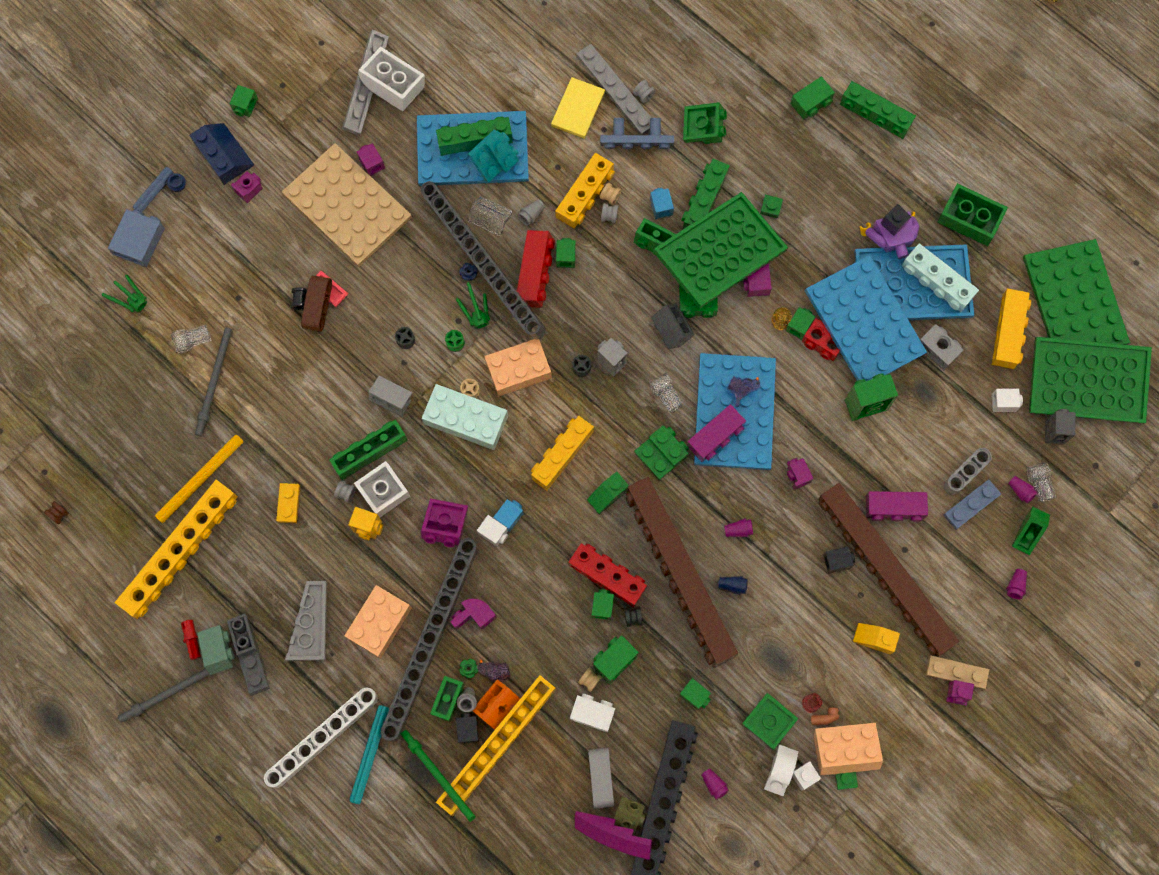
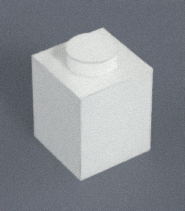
M996 389L992 393L993 412H1016L1023 404V397L1020 395L1019 389Z
M487 515L477 529L478 535L496 547L499 543L503 544L508 537L507 527Z
M810 761L794 770L792 775L801 791L821 779Z

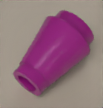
M1017 476L1013 477L1008 483L1019 499L1027 504L1038 494L1035 487Z
M744 518L724 526L726 537H749V535L754 534L751 519L746 520Z
M1015 570L1006 588L1007 595L1010 598L1020 600L1026 595L1027 572L1025 570Z
M711 768L702 773L701 776L711 797L718 800L728 793V785Z

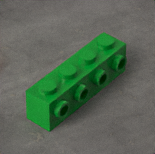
M853 81L847 87L840 102L841 106L901 139H904L916 115Z
M501 116L496 117L494 120H479L476 123H461L458 126H444L437 129L436 134L440 155L471 151L493 130L500 133L504 132L510 139L508 144L513 143L509 117Z
M712 159L710 164H706L703 171L705 176L703 180L700 179L696 186L698 192L696 196L692 195L689 201V206L691 207L689 211L684 212L681 219L684 222L683 229L711 212L728 175L730 165L716 159Z
M644 218L635 233L634 243L641 249L653 252L655 247L676 234Z
M395 419L384 424L379 430L369 433L364 439L352 443L346 450L336 453L329 461L341 480H344L408 440Z

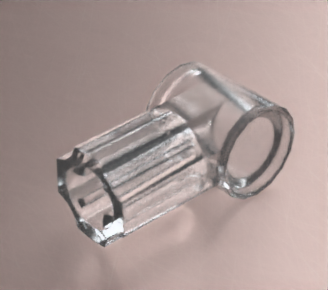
M206 324L189 330L179 329L171 333L176 353H185L190 351L193 346L212 341Z
M667 373L649 382L653 393L657 397L659 396L669 413L675 412L683 406V402L676 393L673 382Z
M1043 462L1026 467L1028 480L1030 483H1033L1036 488L1035 490L1038 492L1039 503L1055 499L1057 496L1050 479L1052 474L1049 464Z

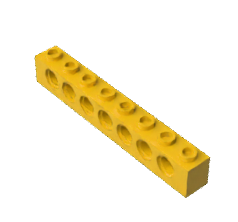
M215 480L114 603L136 619L143 617L147 613L148 606L152 601L155 602L160 597L161 590L173 581L174 574L184 568L188 557L197 552L199 549L198 545L202 540H206L210 536L211 529L215 524L218 525L223 520L224 513L234 507L238 496L218 480ZM220 500L219 507L213 509L212 504ZM207 515V521L204 524H200V518ZM195 531V536L192 539H187L188 533ZM178 546H182V552L175 555V549ZM169 561V568L162 570L163 563ZM157 577V582L150 586V579ZM140 592H144V598L141 601H137V595Z
M539 675L450 784L464 802L555 692L556 688L541 675ZM446 792L436 801L451 816H454L459 810Z

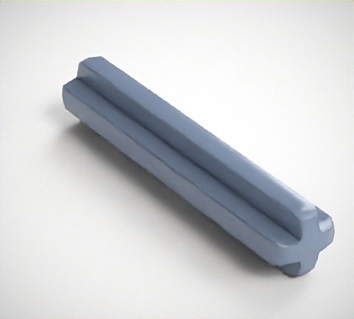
M165 167L132 206L133 209L143 212L165 186L169 176L174 174L173 171Z

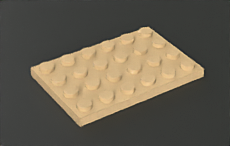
M336 143L282 191V194L358 267L412 218V215Z

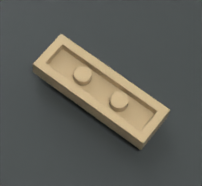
M932 655L929 656L926 676L947 681L957 680L972 683L975 688L986 689L989 669Z

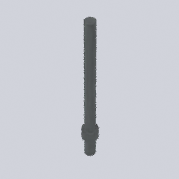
M225 327L202 410L198 413V424L195 431L197 436L203 435L205 424L209 421V410L232 333L231 328Z
M203 669L143 703L131 706L130 710L118 716L119 721L122 723L134 716H140L146 709L209 676V672Z

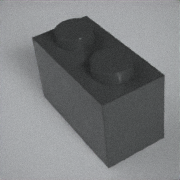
M677 303L665 305L651 317L655 328L660 332L665 345L669 349L681 347L695 335Z
M1059 409L1045 421V443L1065 444L1075 436L1076 413L1069 412L1067 409Z

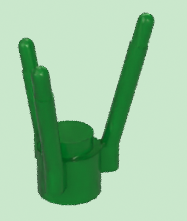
M125 275V278L137 294H131L117 281L113 282L128 296V304L102 293L103 297L129 309L132 313L134 311L140 312L147 304V297L140 292L128 275Z
M467 282L468 291L475 309L472 317L460 299L456 298V301L469 320L470 326H474L475 329L486 327L489 325L488 321L490 320L487 296L485 293L483 294V313V310L478 308L470 282Z

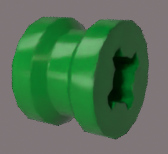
M451 330L446 334L445 342L447 348L452 352L461 351L465 345L463 334L458 330Z

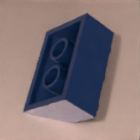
M224 123L204 125L189 135L196 148L223 185L254 166V163Z

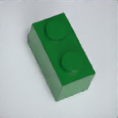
M821 76L794 94L790 104L804 120L807 117L811 118L816 115L820 108L828 107L833 102L835 92Z
M444 676L430 714L451 722L457 707V699L461 695L465 684Z

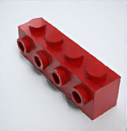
M527 230L517 291L530 307L542 308L543 301L546 300L545 288L549 282L548 270L549 266L552 265L551 252L555 247V239L549 231Z
M581 543L569 560L568 566L605 590H609L610 593L634 608L647 588V585L644 584L646 581L638 575H635V577L630 575L626 567L620 564L616 566L607 555H599L590 544L586 543L584 545Z

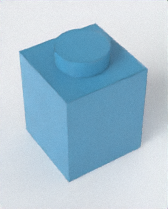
M657 188L650 192V202L655 219L672 216L674 207L669 188Z
M507 499L493 518L507 527L510 532L524 513L521 509L522 506L517 501L513 500L511 502Z

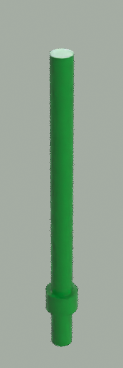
M404 730L401 736L407 742L409 750L418 756L468 821H473L476 817L423 751L420 742L414 739L407 730Z

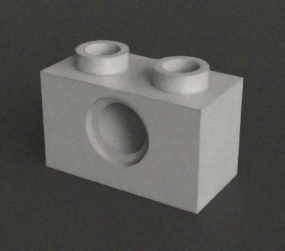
M936 324L920 339L927 351L926 354L943 370L963 352L961 344L956 340H952L948 336L947 331ZM937 343H942L945 349H940Z

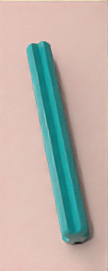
M379 705L349 799L351 803H361L382 735L381 729L389 712V708Z

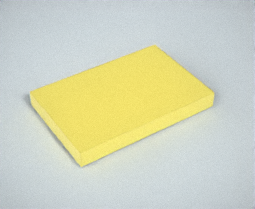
M571 77L551 126L585 139L605 94V89Z

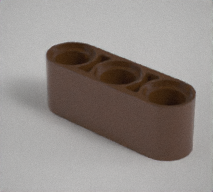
M314 275L310 277L301 319L302 329L323 331L332 290L331 278Z

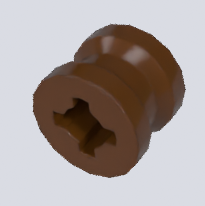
M53 501L52 507L45 510L44 514L59 525L61 519L67 516L69 512L56 501Z

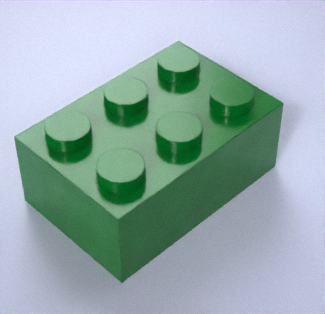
M957 183L937 223L988 246L994 238L1008 207Z
M884 373L873 376V379L868 381L865 379L856 381L844 401L851 420L855 421L888 411L898 397V393L891 374L884 375Z

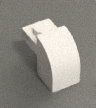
M782 745L778 746L764 790L784 796L795 769L798 751Z

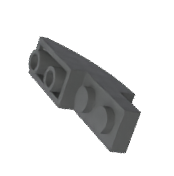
M242 614L227 620L249 694L252 696L270 689L264 662L247 615Z

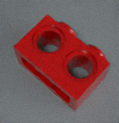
M816 318L804 335L802 342L806 348L816 350L822 358L834 362L840 353V349L837 348L823 322ZM811 334H818L820 339H814ZM827 344H834L836 349H830Z

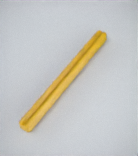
M234 435L155 514V517L161 523H164L243 443V440L238 435Z

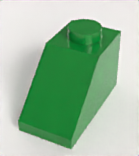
M616 471L590 495L587 501L598 514H601L627 493V486L629 485Z
M1032 506L1023 520L1012 547L1030 555L1049 525L1050 514Z

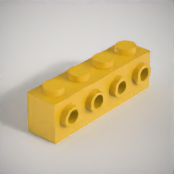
M594 153L555 210L556 218L572 228H575L577 224L580 225L585 218L584 214L587 209L591 210L595 203L594 199L597 195L600 196L606 181H610L615 174L614 163Z
M1007 288L1002 294L991 365L1015 369L1018 364H1021L1023 359L1021 346H1024L1026 335H1023L1024 328H1027L1029 320L1026 317V313L1031 306V300H1029L1030 293Z
M580 416L570 420L566 426L568 428L566 432L558 435L552 449L548 448L543 455L544 459L540 464L537 462L531 470L532 480L546 491H548L594 433V426Z

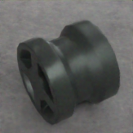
M401 327L395 333V340L400 348L409 349L415 343V336L410 328Z
M578 355L573 359L572 368L574 374L579 377L587 376L591 371V360L589 357Z
M636 606L634 609L624 608L626 627H631L634 624L642 626L640 606Z

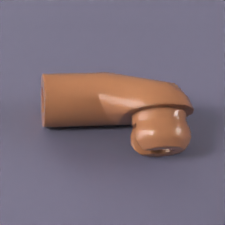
M828 708V715H812V725H828L838 720L840 716L838 715V708Z

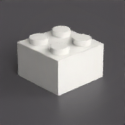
M386 461L354 483L371 509L379 517H382L410 497L407 489Z

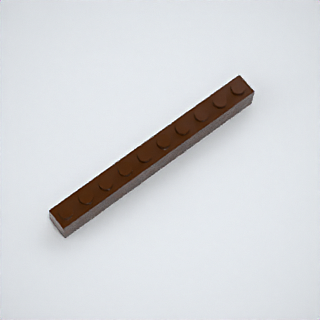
M840 482L823 493L818 499L821 509L830 514V520L833 525L842 530V536L847 543L851 542L859 559L863 558L869 573L875 574L881 589L887 590L891 596V602L902 610L903 618L906 622L913 625L917 637L925 641L929 653L939 657L960 641Z

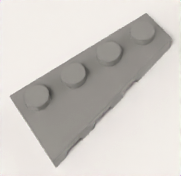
M306 581L300 610L295 621V628L291 636L285 661L326 660L327 581Z

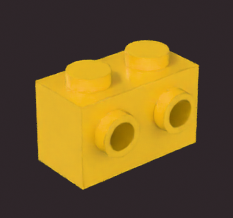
M355 507L348 524L352 531L358 534V537L368 541L370 538L376 539L377 535L380 536L383 524L378 514Z

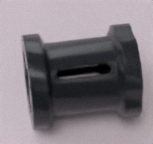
M301 287L292 288L293 303L291 304V309L303 311L307 289Z

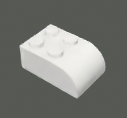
M381 46L358 70L361 81L370 91L401 111H404L424 89L425 75Z

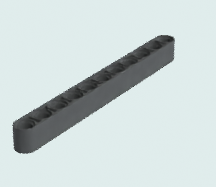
M425 182L421 186L423 197L523 330L533 339H541L546 332L543 323L442 190L433 182ZM454 216V219L449 222V219ZM464 229L463 234L459 235L460 231ZM475 243L473 248L469 249L470 245ZM483 256H485V259L482 262H479L480 259ZM495 270V274L490 276L491 271ZM503 284H506L505 288L503 290H500V287ZM516 297L515 303L511 304V300ZM527 311V315L521 318L522 313ZM538 325L537 330L532 332V328Z
M464 538L457 547L382 726L381 734L384 739L390 742L397 741L403 732L477 554L476 543L471 538ZM466 544L473 545V550L469 553L463 551V547ZM464 562L466 567L463 570L458 571L455 569L457 563ZM451 580L458 581V586L454 589L448 587V583ZM449 598L451 600L450 605L442 607L440 605L441 600ZM436 616L443 617V622L440 625L433 624V619ZM429 634L435 635V641L431 644L425 642V638ZM422 652L427 653V660L425 662H418V655ZM413 671L420 673V677L416 681L410 680V674ZM411 690V698L404 700L402 698L403 691ZM398 708H403V717L399 719L395 718V710ZM389 727L396 728L394 737L389 738L386 731Z

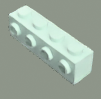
M920 243L902 264V267H904L908 274L918 278L923 286L931 288L937 297L945 299L954 310L962 312L979 291V289Z

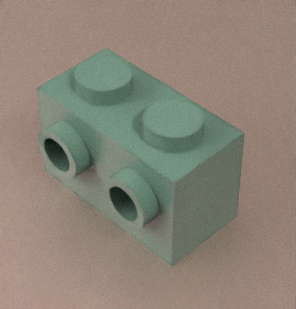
M221 625L197 632L204 667L209 674L212 675L232 668L234 653L232 648H229L228 642H231L228 631H224Z

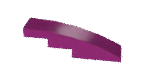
M576 811L575 829L612 849L632 856L650 859L651 839L633 836L634 829L615 826L616 819Z

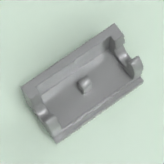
M378 376L368 395L370 401L402 417L411 402L412 392Z

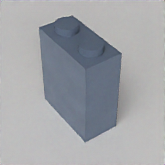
M126 209L108 246V250L114 256L147 267L165 228L161 220L154 216L149 218L138 210L130 211Z

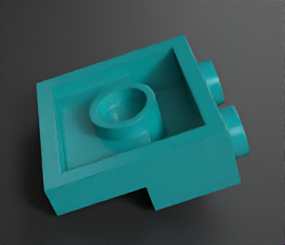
M493 130L468 153V156L488 183L501 171L507 172L519 161L517 158L518 151L508 144L510 141L509 137L504 132L500 133L496 130Z

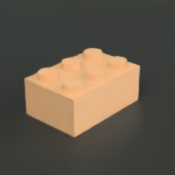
M533 339L485 356V361L498 397L552 378L551 370L539 339Z
M376 585L344 636L381 659L412 607Z
M876 723L815 729L813 738L820 775L879 770L881 768L883 758Z

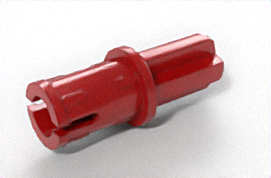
M194 621L181 622L184 634L183 642L187 644L190 659L200 658L197 643L199 639L195 632Z

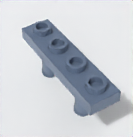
M624 118L613 119L612 135H600V146H604L605 149H614L615 146H622L623 149H633V146H641V149H651L652 146H659V149H670V146L674 145V135H661V118H650V135H625Z

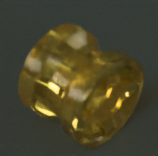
M781 307L776 309L772 316V325L778 330L786 329L792 319V314L787 308Z

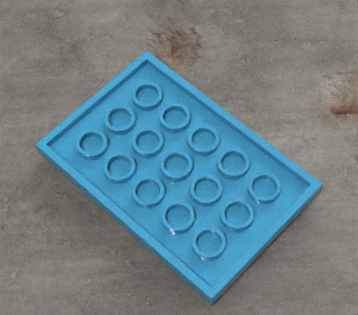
M526 111L417 115L419 186L428 181L433 182L435 185L488 183L468 156L470 151L440 155L436 130L444 126H458L461 123L471 124L479 120H494L496 117L501 116L509 117L513 143L509 145L518 151L517 158L519 161L507 172L501 171L489 183L528 182Z
M967 245L923 246L971 283ZM907 247L909 254L915 249V247ZM884 248L855 249V263L869 255L871 256L908 320L974 317L973 299L962 312L954 310L945 299L937 297L931 288L923 286L918 278L904 270L902 264L907 257L898 259L895 250L886 252Z
M870 255L804 290L857 381L861 379L868 381L873 379V376L881 373L887 375L927 353Z
M700 353L696 433L730 404L746 420V423L743 426L745 428L744 431L738 436L734 434L730 438L731 442L723 449L719 447L715 451L717 454L708 461L706 459L701 462L694 455V465L771 470L776 358Z

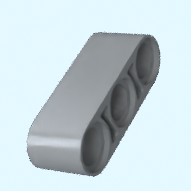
M986 448L976 450L945 481L944 490L950 495L958 494L991 461V452ZM977 455H982L985 462H980L977 459ZM964 468H969L972 474H965ZM956 481L959 487L957 489L953 488L950 482Z
M608 748L589 749L594 809L614 807Z

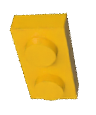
M280 483L277 522L297 523L300 495L299 484Z

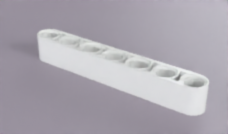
M363 688L272 766L264 775L265 784L273 788L283 786L377 703L378 695L371 688ZM367 692H371L373 696L372 700L368 703H365L363 701V695ZM353 705L356 706L357 713L354 716H349L348 708ZM340 719L342 722L341 727L334 730L332 727L333 721ZM321 732L326 734V740L323 743L317 741V736ZM305 746H309L311 749L307 757H304L301 753L302 748ZM290 759H293L295 762V767L292 770L286 768V763ZM274 773L279 775V781L276 784H272L270 781L271 775Z

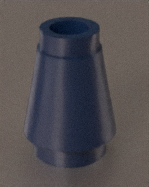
M743 576L720 577L718 588L738 595L746 594L748 579L743 578Z

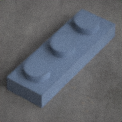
M988 479L947 511L944 517L957 530L999 497L1001 493Z

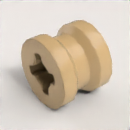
M607 183L600 194V199L603 201L607 200L613 206L621 194V189H615L612 184Z
M470 378L465 379L461 383L460 391L462 394L476 399L479 397L480 388L476 380Z
M589 667L578 683L585 685L587 690L592 692L602 679V676L600 674L596 675L593 669Z

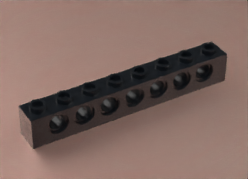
M674 720L671 721L641 833L642 838H657L660 845L656 850L651 849L650 858L654 861V867L651 870L644 869V858L635 856L630 875H661L658 868L660 863L664 864L666 851H663L665 843L669 844L672 831H668L670 822L674 823L677 811H674L676 803H680L682 791H679L681 783L685 784L688 773L684 771L686 763L690 764L693 754L690 751L691 743H696L698 732H695V726ZM683 739L686 743L685 749H677L675 741ZM672 758H677L680 761L681 766L679 769L674 770L670 767L669 762ZM666 778L674 779L675 787L670 790L665 787L664 781ZM661 798L669 799L670 807L668 809L660 808L659 800ZM658 817L665 821V826L661 830L656 829L653 824L654 820Z

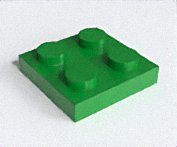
M766 693L742 725L774 750L799 718L770 694Z

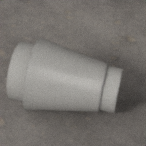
M537 199L520 210L518 214L519 220L526 226L533 224L545 208V205L541 200Z
M467 687L458 697L457 706L463 712H470L475 709L477 701L474 689Z

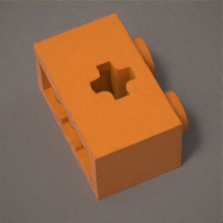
M497 679L472 711L495 730L520 698Z

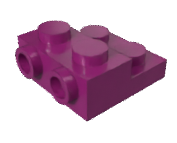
M430 498L421 529V539H424L429 544L441 542L450 548L455 545L458 546L464 530L468 505Z

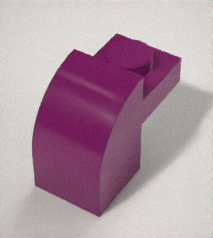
M467 599L461 602L465 610L463 612L461 610L457 611L452 616L453 619L450 622L457 630L472 618L482 630L497 617L484 601Z

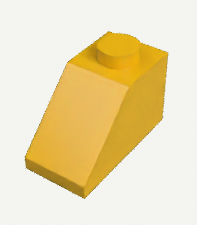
M858 623L853 642L891 655L895 652L900 633L880 626Z

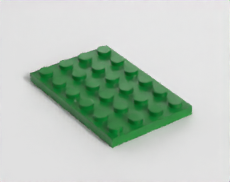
M740 192L655 247L653 252L698 308L701 309L786 252L788 247L747 197Z
M1096 239L1023 256L1048 338L1123 345L1130 343Z
M1035 337L1029 413L1052 415L1059 409H1067L1069 412H1075L1077 418L1146 423L1152 347Z

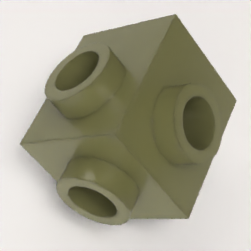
M622 797L614 817L616 819L615 826L634 829L633 833H635L637 826L642 827L646 815L642 813L645 806Z

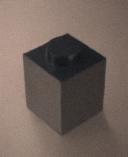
M897 204L885 215L880 224L895 236L908 223L911 216Z
M849 547L826 551L823 555L828 574L851 569L854 566L853 563H855L854 553L850 551Z
M472 713L460 714L461 718H456L458 743L479 742L477 717L473 716Z

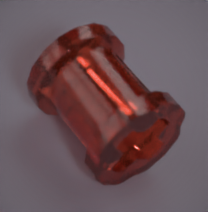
M811 693L804 697L802 706L805 711L813 713L821 708L822 700L818 694ZM813 698L814 703L817 705L811 708L808 701Z

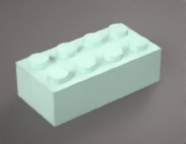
M436 384L421 419L424 425L495 450L508 418V411Z

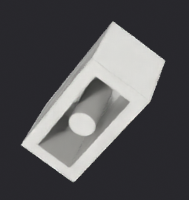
M582 694V697L577 695L570 720L608 733L615 712V708L612 707L613 704L601 700V703L593 701L594 697L587 694Z

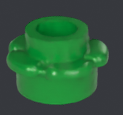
M473 659L463 660L460 663L459 672L462 676H466V678H473L479 671V667Z

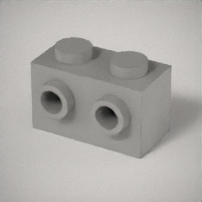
M612 338L608 341L604 340L598 346L597 362L614 377L627 364L628 353L624 350L621 342L618 340L614 341Z

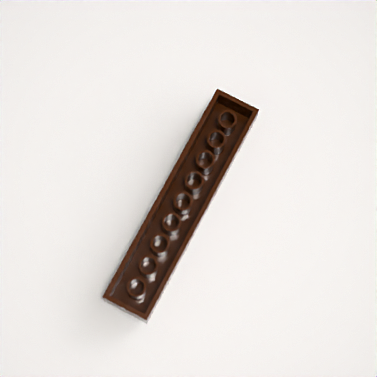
M649 476L627 486V493H625L626 502L630 508H634V518L638 525L642 524L643 536L647 542H651L652 554L655 559L659 558L661 572L664 577L668 576L670 590L673 595L677 594L679 608L682 612H686V621L690 629L695 630V639L699 647L703 646L705 650L704 657L708 665L712 664L713 668H716L734 659L738 655V651Z

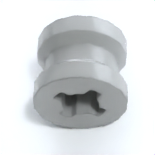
M646 80L641 81L633 90V94L639 96L643 104L648 102L656 92L653 87L648 86Z
M604 203L601 222L611 221V223L616 224L618 205L612 207Z
M341 480L336 487L334 497L337 499L342 498L346 503H350L356 492V486L353 484L348 485L346 481Z

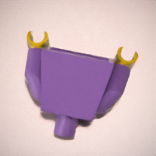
M908 211L907 213L911 216L910 220L895 236L880 224L883 219L876 220L872 226L873 228H871L869 222L866 223L867 228L860 226V234L868 236L880 248H884L886 252L895 250L898 259L909 256L907 247L911 246L917 238L920 225L915 218V212L910 213Z

